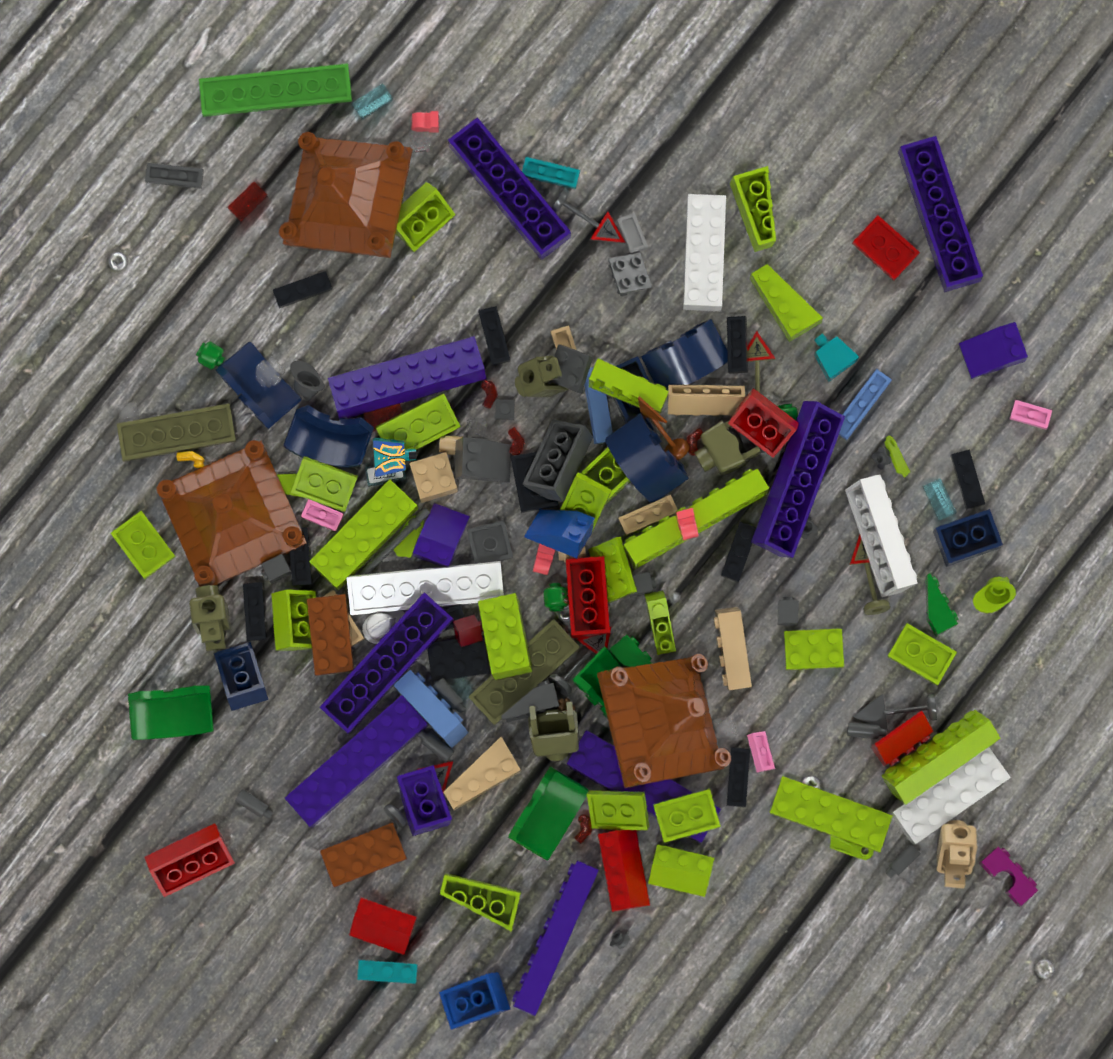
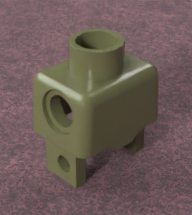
M535 357L520 364L517 368L519 376L515 378V387L523 397H551L569 390L560 385L548 383V381L562 376L557 357Z
M721 421L702 433L701 440L704 447L694 452L704 472L716 466L719 474L725 476L746 466L745 462L761 454V450L757 446L741 455L736 436L729 432L733 427L728 424L729 421L725 423Z
M207 585L198 587L195 590L196 598H192L189 602L192 626L197 634H201V641L205 643L206 651L226 649L224 631L231 629L228 605L223 595L219 594L218 586Z
M566 702L567 711L555 709L547 710L542 714H536L535 706H529V735L535 756H546L551 761H561L569 753L579 750L577 713L573 710L572 702Z

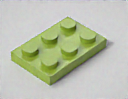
M304 456L291 493L345 512L358 476Z
M578 472L560 510L579 511L594 517V530L612 490Z
M142 511L110 533L144 579H147L176 557Z
M615 537L588 549L590 557L604 556L608 603L637 592L621 537Z
M906 623L887 657L938 686L957 652Z
M842 629L784 631L786 670L844 668Z
M710 789L653 805L664 843L721 827Z
M588 791L587 800L592 829L648 830L650 827L645 792Z

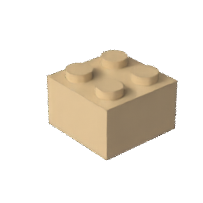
M446 452L410 463L421 503L458 492Z

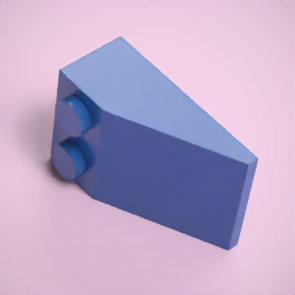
M539 510L524 538L578 558L592 534L595 518L579 511Z
M499 972L488 973L439 992L451 1030L511 1010Z

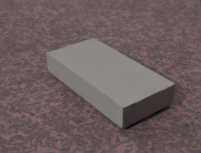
M635 213L618 218L617 222L630 254L648 249Z

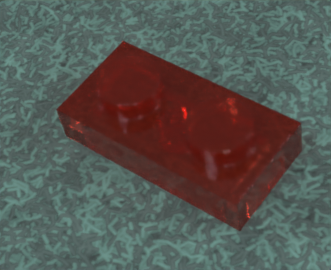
M253 182L227 209L241 222L268 195Z
M398 403L363 413L365 421L374 427V432L377 431L376 426L402 414L403 411L401 404Z

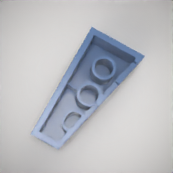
M409 670L393 686L446 743L453 748L469 733L461 724L463 719L456 712L452 714L448 710L450 705L443 698L439 700L436 697L438 693L431 685L426 687L423 683L425 679L418 672L414 674Z

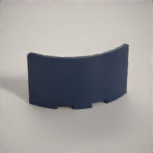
M712 319L697 324L681 334L680 338L674 341L670 340L650 349L641 356L655 384L663 385L667 391L668 385H689L728 362L727 349Z
M247 342L216 369V372L237 395L241 394L238 398L247 408L251 409L255 417L267 429L273 426L302 400L273 369L252 342Z
M307 405L296 409L284 442V448L301 458L305 456L333 467H355L362 464L374 427L361 417L355 419L340 418L339 421L331 420L329 415Z
M642 414L636 416L605 439L610 452L624 474L651 503L659 500L689 479L683 464L669 450L665 452L659 444L662 440L651 421Z

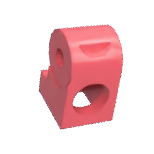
M438 111L413 113L412 130L416 132L439 133Z
M693 508L676 512L675 516L682 539L687 540L698 537Z
M539 544L533 572L548 575L556 550Z

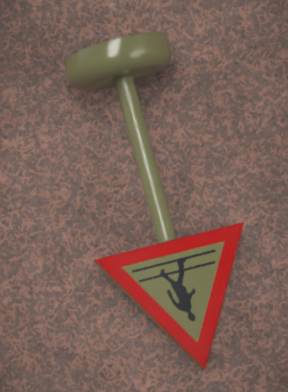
M756 331L747 346L748 362L755 361V390L760 393V361L776 359Z
M859 533L849 565L864 564L873 601L867 603L863 610L866 615L880 614L888 611L891 606L887 600H877L869 566L870 562Z

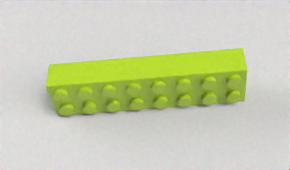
M758 468L754 471L752 469L745 471L740 479L736 480L733 478L725 483L726 486L724 488H716L709 492V496L705 499L700 497L692 502L693 505L687 509L693 508L698 534L767 495L769 487ZM684 506L676 512L686 510V507ZM674 515L671 518L666 516L654 528L651 525L642 530L643 533L638 537L633 535L626 539L624 550L632 567L636 570L687 540L682 539L676 516Z

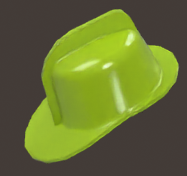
M993 577L987 581L986 586L974 595L973 605L980 612L993 613L1015 598L1016 589L1010 584L1008 577Z

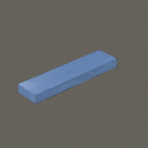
M592 367L589 369L584 386L594 444L606 443V437L611 435L613 431L606 394L589 388V378L594 368Z
M878 369L875 370L842 414L845 416L839 436L846 441L892 379Z

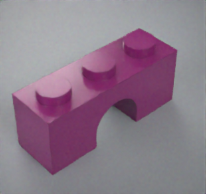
M998 846L979 864L992 878L1002 871L1011 875L1013 883L1005 893L1020 907L1038 891L1036 888L1037 884L1031 877L1027 878L1022 873L1024 869L1017 862L1013 863L1009 859L1011 855L1005 848L1002 847L1000 849Z

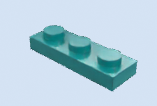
M525 157L522 172L527 178L575 190L580 175L579 169Z
M359 960L357 980L416 984L418 964Z

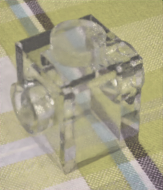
M271 356L266 362L264 360L256 366L257 371L255 372L258 383L263 387L266 385L270 388L272 385L274 387L282 381L281 376L285 373V369Z

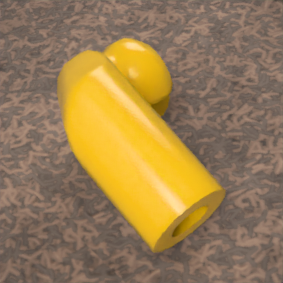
M193 451L177 452L176 457L178 461H193L195 468L204 467L203 462L205 460L203 456Z

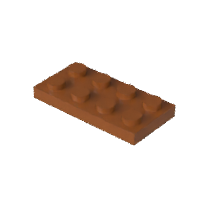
M346 595L307 599L315 676L352 672L354 664Z
M393 822L320 851L334 888L407 859Z

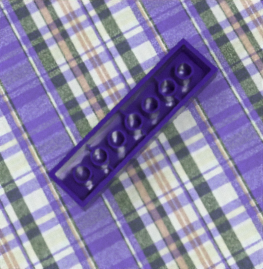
M478 117L448 139L450 149L541 261L571 238V231Z
M937 136L900 146L898 155L944 293L981 282L983 274Z
M473 336L328 378L339 419H348L487 378L476 339Z
M803 401L796 420L799 422L798 428L789 439L752 538V543L779 557H794L845 416L817 401Z
M424 592L319 708L344 731L350 734L454 619Z
M401 695L285 797L286 801L312 829L417 737L422 730H425L428 727L427 722Z
M587 730L579 742V750L572 753L567 762L568 767L609 791L645 792L647 812L655 818L654 804L693 794V792L671 779L624 788L615 747ZM715 806L718 815L721 809ZM708 831L688 837L701 844Z
M577 861L576 864H571L567 873L570 878L568 882H563L559 891L562 894L560 901L556 899L551 909L554 912L552 919L548 917L544 925L546 933L544 937L540 936L537 941L536 947L539 949L536 955H531L527 964L531 966L529 972H524L520 980V984H523L520 992L516 990L512 998L515 1008L536 1016L598 874V869L580 861Z

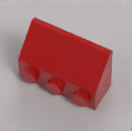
M753 388L741 402L728 424L774 458L796 432L799 422Z
M920 711L876 742L871 749L883 766L889 764L891 767L900 760L898 756L903 753L908 755L914 751L915 744L918 742L924 744L931 739L930 734L933 730L923 711Z
M361 898L354 915L349 936L405 955L417 917Z

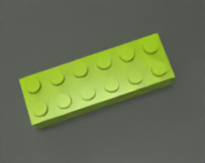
M389 479L309 561L311 566L339 591L347 583V577L355 575L418 510L417 504Z
M977 710L970 711L965 714L964 718L952 723L947 730L936 734L927 744L919 746L917 751L903 757L897 765L889 767L881 777L891 793L907 805L1001 738L988 718Z

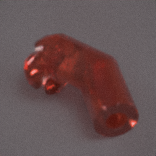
M485 380L482 382L481 388L486 392L487 396L482 406L491 409L498 393L495 384L492 381Z
M513 427L507 432L513 440L509 451L512 455H519L523 451L525 440L516 427Z
M698 428L686 438L689 444L688 453L691 456H694V452L698 450L697 441L701 438L702 433H704L701 428Z
M585 814L578 817L581 830L574 837L580 844L592 833L591 819Z

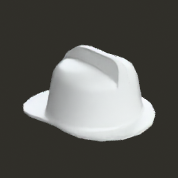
M399 610L371 614L363 623L362 632L364 637L369 642L378 644L405 613Z

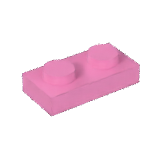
M1015 400L1010 419L1047 430L1052 410Z
M308 499L301 518L337 532L344 514Z
M765 731L747 735L757 773L775 769Z

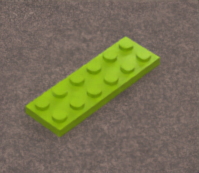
M784 776L781 778L770 810L772 815L878 853L881 852L893 815Z

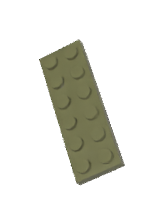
M230 403L117 423L123 462L236 442Z
M554 619L527 643L533 672L498 680L491 676L468 696L494 726L502 720L501 716L533 688L537 687L538 683L546 680L580 649L577 643Z

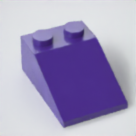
M1016 322L994 328L959 343L971 379L1023 363L1028 358Z
M434 503L413 550V556L440 567L451 566L470 516Z
M434 765L396 777L412 837L450 825L452 818Z

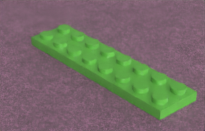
M348 64L199 79L203 117L352 102Z

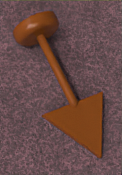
M639 396L638 402L641 414L651 418L654 425L668 442L664 449L665 452L669 450L677 460L682 459L689 451L688 442L683 438L672 440L658 422L667 423V421Z

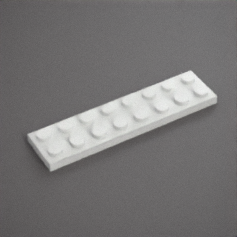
M500 561L347 577L351 615L409 610L424 592L439 606L478 603L481 600L504 596Z

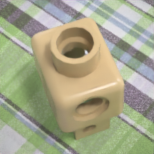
M960 820L949 821L941 827L937 847V871L945 873V887L965 888V875L972 873L977 851L976 828Z

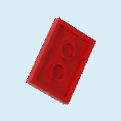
M879 215L852 242L858 250L893 281L920 254L913 245Z

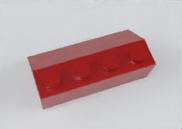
M604 556L566 559L571 638L594 637L610 633Z
M216 823L144 857L149 872L163 897L235 864Z
M617 830L598 834L611 912L650 906L637 831Z

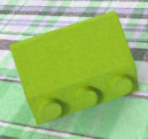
M426 182L401 204L396 234L415 252L456 214L440 192Z
M282 590L271 593L276 651L312 649L307 599L316 598V591Z
M657 844L648 884L705 897L714 857Z

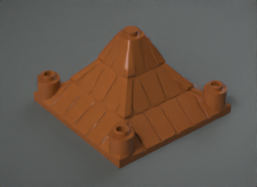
M311 132L303 133L298 139V144L303 149L289 220L282 224L279 229L280 237L283 238V244L285 246L391 258L413 149L405 147L398 141L392 142L389 145L317 138Z
M262 440L250 441L244 449L175 480H162L157 486V493L164 503L194 572L195 580L200 587L207 585L216 586L256 568L280 554L285 555L291 550H296V548L307 544Z
M695 654L688 658L628 668L616 667L597 673L624 788L722 770L730 764L731 755L729 751L717 746V739L700 673L704 672L708 667V662L704 655Z

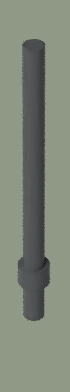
M424 508L415 518L412 517L408 521L409 524L358 575L371 573L414 529L417 530L421 526L420 523L430 512ZM346 585L343 589L348 593V585Z

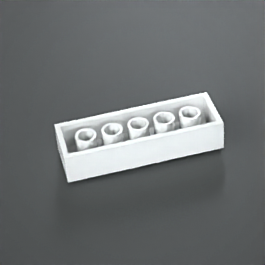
M688 194L683 310L721 311L726 212V196Z
M879 474L860 479L845 489L881 597L884 598L902 593L916 585L917 575L912 568L910 555L906 551L904 537L898 527V520L894 516L892 502L886 493L885 482Z
M988 747L910 803L899 807L891 815H893L894 820L914 846L1011 777Z

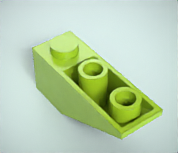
M663 590L644 594L657 655L675 652L676 648Z

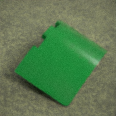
M603 647L573 678V681L586 694V698L594 706L598 704L601 707L600 710L608 719L597 673L621 666L608 649Z
M194 685L165 692L163 690L138 691L128 694L132 740L173 738L213 732L210 685Z
M550 766L530 802L512 828L508 838L541 858L549 860L586 799L589 789Z

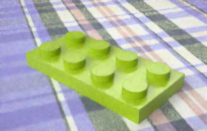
M441 393L375 428L380 438L404 441L405 449L417 450L461 426L445 394Z

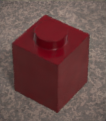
M475 615L453 621L454 634L461 647L483 640L482 622L478 621Z

